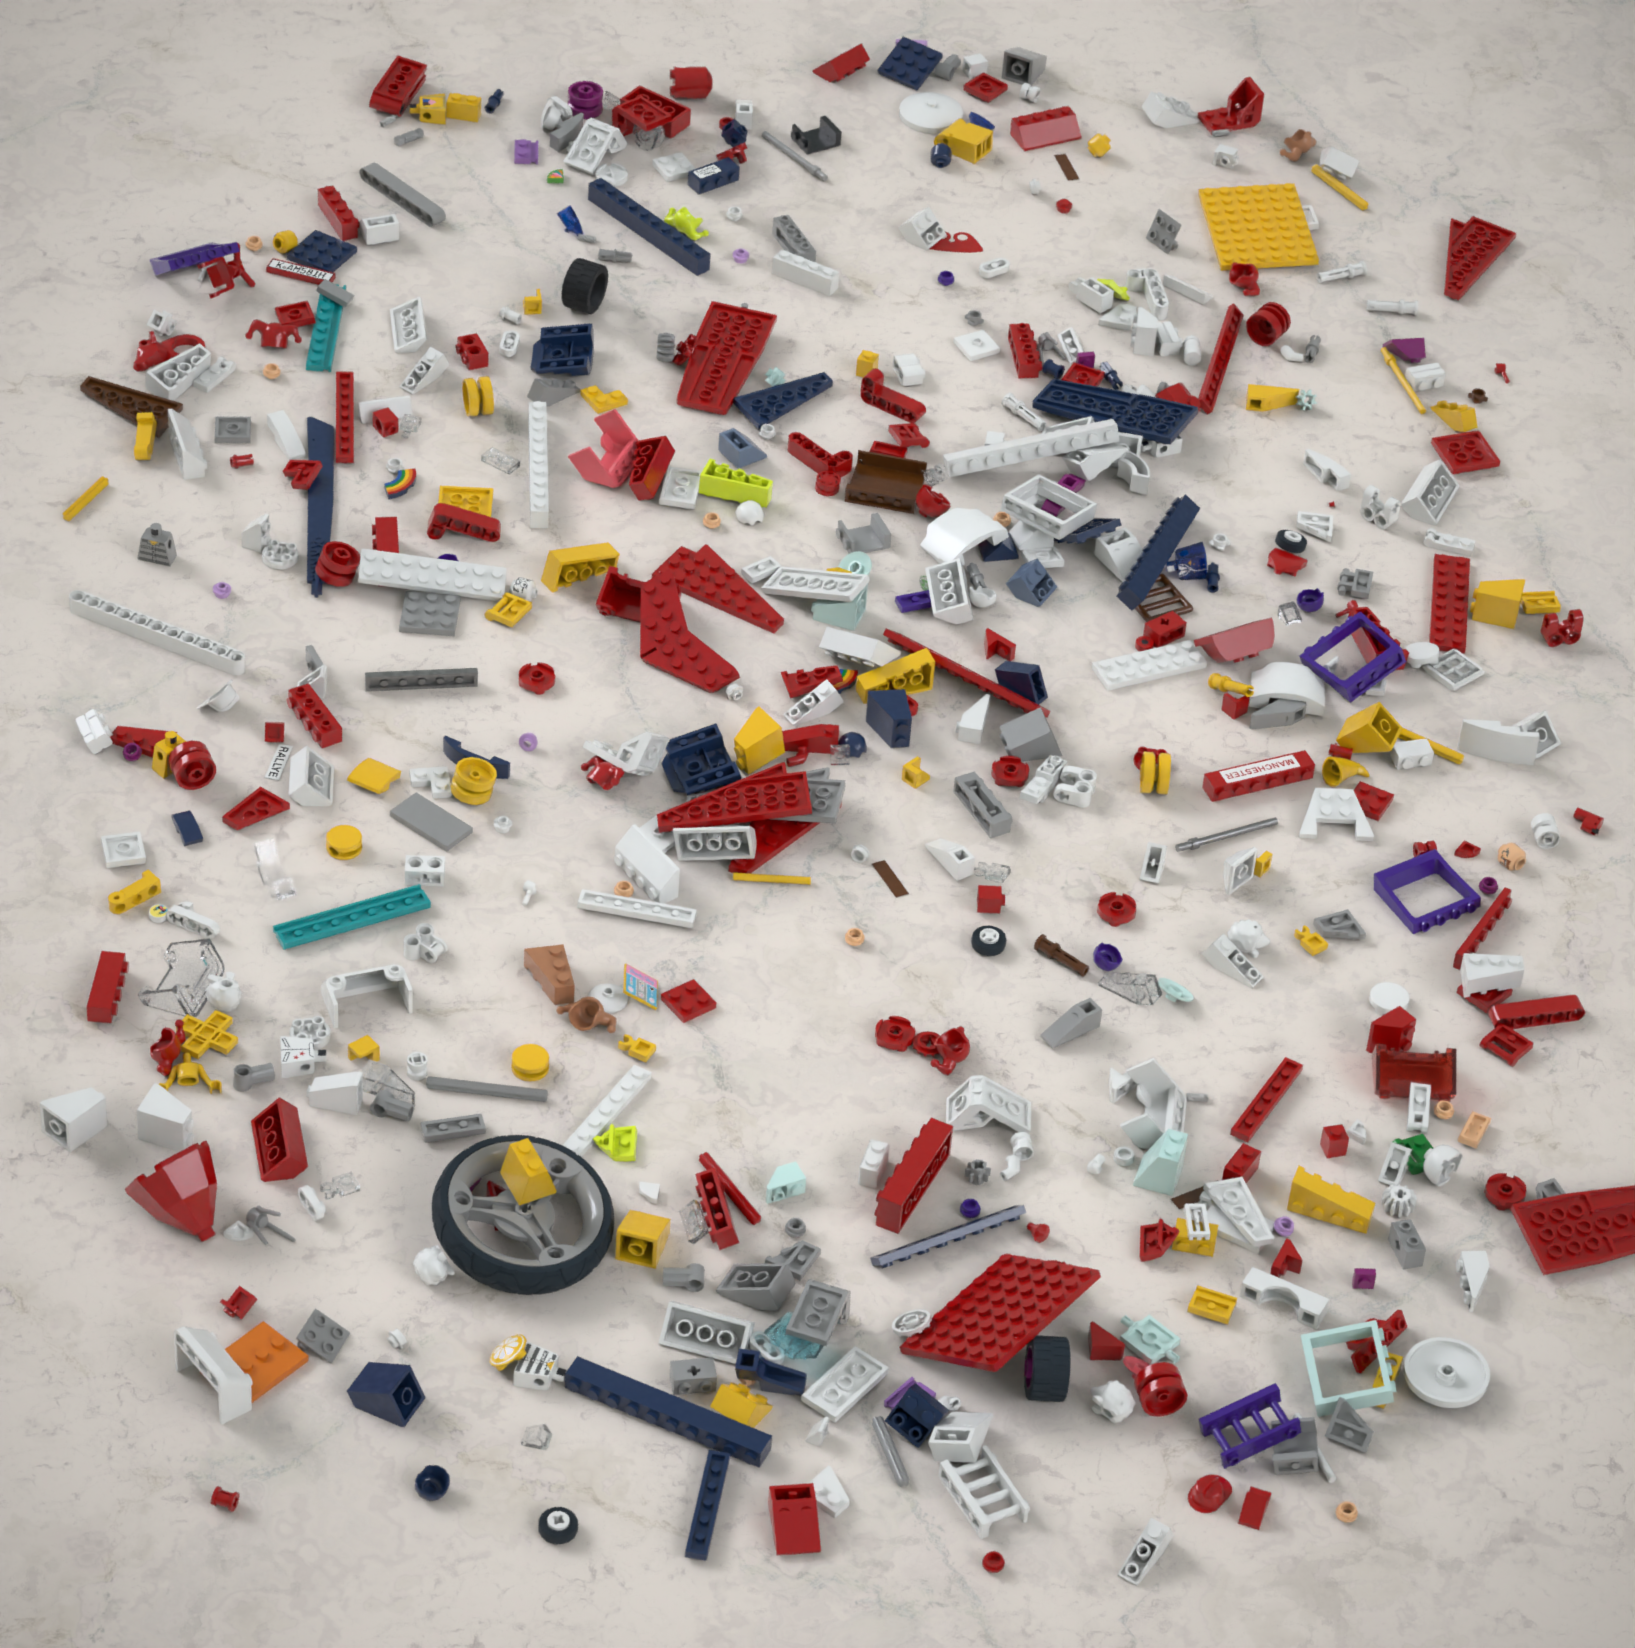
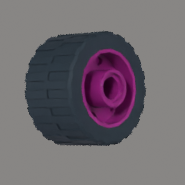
M1037 1335L1027 1344L1024 1364V1388L1028 1400L1065 1401L1068 1393L1071 1366L1070 1345L1067 1337Z

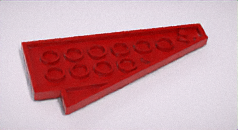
M1474 216L1466 223L1452 218L1449 228L1444 295L1460 300L1516 238V232Z
M707 544L698 552L681 546L652 573L653 578L670 569L674 575L675 582L679 583L681 593L773 634L784 625V618Z
M782 762L657 814L659 833L671 832L673 828H702L812 814L806 771L787 773L786 764Z
M770 819L751 821L749 826L755 829L757 841L755 858L732 859L728 872L751 874L820 822Z

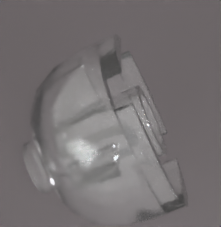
M637 125L633 127V135L636 134L637 138L635 142L644 151L653 150L664 141L665 130L663 125L650 131H645Z

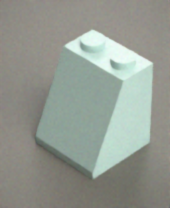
M868 584L852 602L817 599V601L813 602L811 608L813 620L854 631L866 610Z
M1168 1129L1143 1155L1133 1186L1173 1196L1183 1169L1188 1134Z

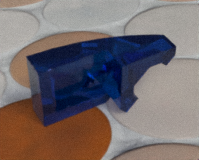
M970 112V123L992 131L994 130L995 126L979 114Z
M571 205L557 213L566 227L564 229L565 232L571 231L576 233L577 237L578 234H583L579 219Z

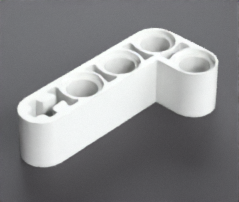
M1152 268L1128 270L1125 287L1129 291H1143L1151 314L1158 320H1165L1168 314L1169 301L1158 272Z

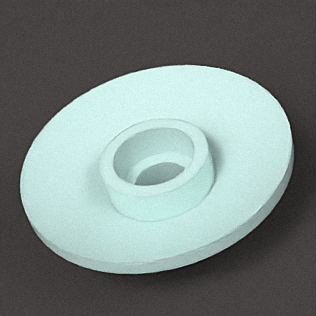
M856 551L846 555L841 560L839 567L854 574L869 575L872 562L866 553Z
M1159 978L1158 984L1167 993L1165 997L1170 1001L1176 1002V1000L1191 1002L1194 999L1193 995L1180 984L1166 978Z

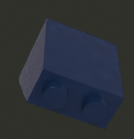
M905 689L868 691L866 722L890 748L909 747L912 717Z
M368 1362L347 1390L355 1408L400 1427L406 1426L426 1398L411 1366L404 1364Z

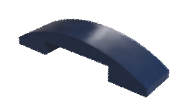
M446 735L443 737V752L456 765L463 758H480L493 765L496 769L497 779H508L510 777V762L496 756L489 760L461 748L460 741Z

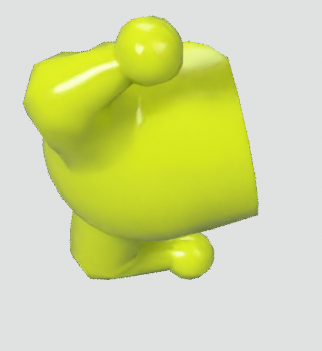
M672 207L664 218V222L675 227L679 232L685 233L694 241L709 235L707 230L699 233L696 232L703 219L700 217L694 218L686 207H682L677 212Z

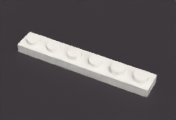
M584 889L581 891L577 908L687 928H693L697 915L696 909Z

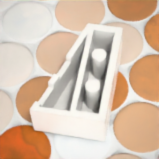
M1464 953L1460 969L1464 998L1470 997L1471 993L1476 992L1486 994L1487 990L1497 989L1501 991L1521 987L1525 970L1523 957Z

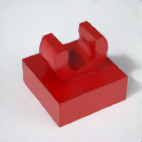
M265 722V742H284L285 722Z

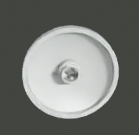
M923 92L910 95L901 102L899 117L906 126L913 130L938 134L957 119H963V109L955 99L947 95Z
M1437 1337L1421 1341L1410 1349L1404 1363V1378L1409 1388L1419 1398L1436 1406L1445 1408L1469 1406L1482 1398L1489 1385L1490 1369L1485 1358L1474 1347L1457 1339Z

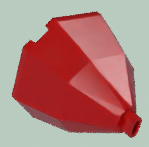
M207 1141L201 1142L200 1145L195 1143L154 1166L156 1172L148 1177L144 1173L141 1174L124 1189L134 1201L156 1220L194 1236L198 1235L201 1242L216 1235L211 1226L214 1225L217 1179Z

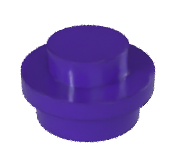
M950 271L940 272L938 282L944 286L954 283L953 273Z
M966 1199L960 1205V1213L967 1218H975L980 1214L981 1207L975 1199Z

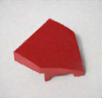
M1275 548L1268 555L1267 566L1274 568L1275 574L1281 575L1284 572L1296 576L1298 570L1306 567L1308 560Z
M1161 1218L1158 1223L1140 1226L1141 1262L1162 1257L1179 1234V1229L1167 1225Z

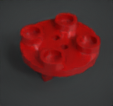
M746 143L717 154L718 161L728 157L733 161L732 158L737 157L740 164L746 162L747 159L744 152L747 149Z

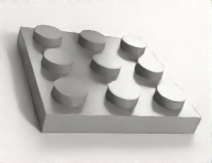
M406 591L399 632L455 636L461 596Z

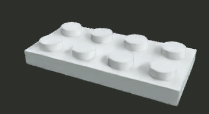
M855 1346L802 1394L801 1401L836 1423L888 1374L889 1367Z

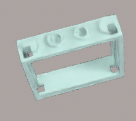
M1376 1320L1301 1335L1318 1417L1333 1414L1339 1397L1344 1398L1354 1410L1394 1402L1393 1392H1397L1395 1381H1390L1389 1376L1393 1375L1391 1364L1385 1361V1358H1389L1387 1346H1382L1381 1341L1385 1340L1383 1328H1378ZM1373 1337L1384 1386L1323 1398L1312 1349Z

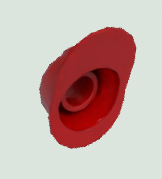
M1212 1474L1206 1475L1198 1479L1190 1489L1188 1502L1195 1511L1200 1513L1215 1512L1230 1497L1232 1486L1224 1477Z

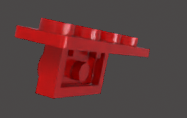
M1396 1310L1387 1320L1372 1318L1366 1321L1376 1320L1378 1328H1383L1385 1340H1382L1381 1343L1382 1346L1386 1345L1387 1347L1407 1328L1402 1310ZM1373 1337L1346 1342L1348 1349L1356 1350L1351 1355L1356 1373H1362L1378 1357Z

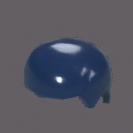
M846 733L838 741V750L845 757L855 756L859 758L863 752H867L865 738L860 733Z
M438 1465L425 1466L415 1479V1491L427 1501L439 1500L446 1494L449 1488L450 1476L444 1468Z

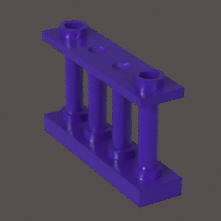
M1276 1383L1198 1419L1200 1431L1204 1438L1213 1435L1222 1448L1223 1452L1220 1453L1224 1469L1235 1466L1244 1459L1302 1433L1299 1418L1289 1420L1280 1407L1281 1395ZM1268 1407H1271L1282 1424L1271 1430L1259 1413ZM1249 1416L1253 1418L1262 1432L1261 1435L1252 1439L1240 1422ZM1230 1425L1233 1426L1243 1442L1231 1448L1220 1431Z

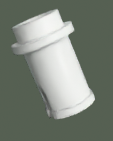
M502 307L499 316L503 320L507 319L516 324L521 322L522 314L510 310L509 307Z

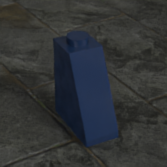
M1005 661L995 669L999 685L1038 705L1048 698L1039 665Z

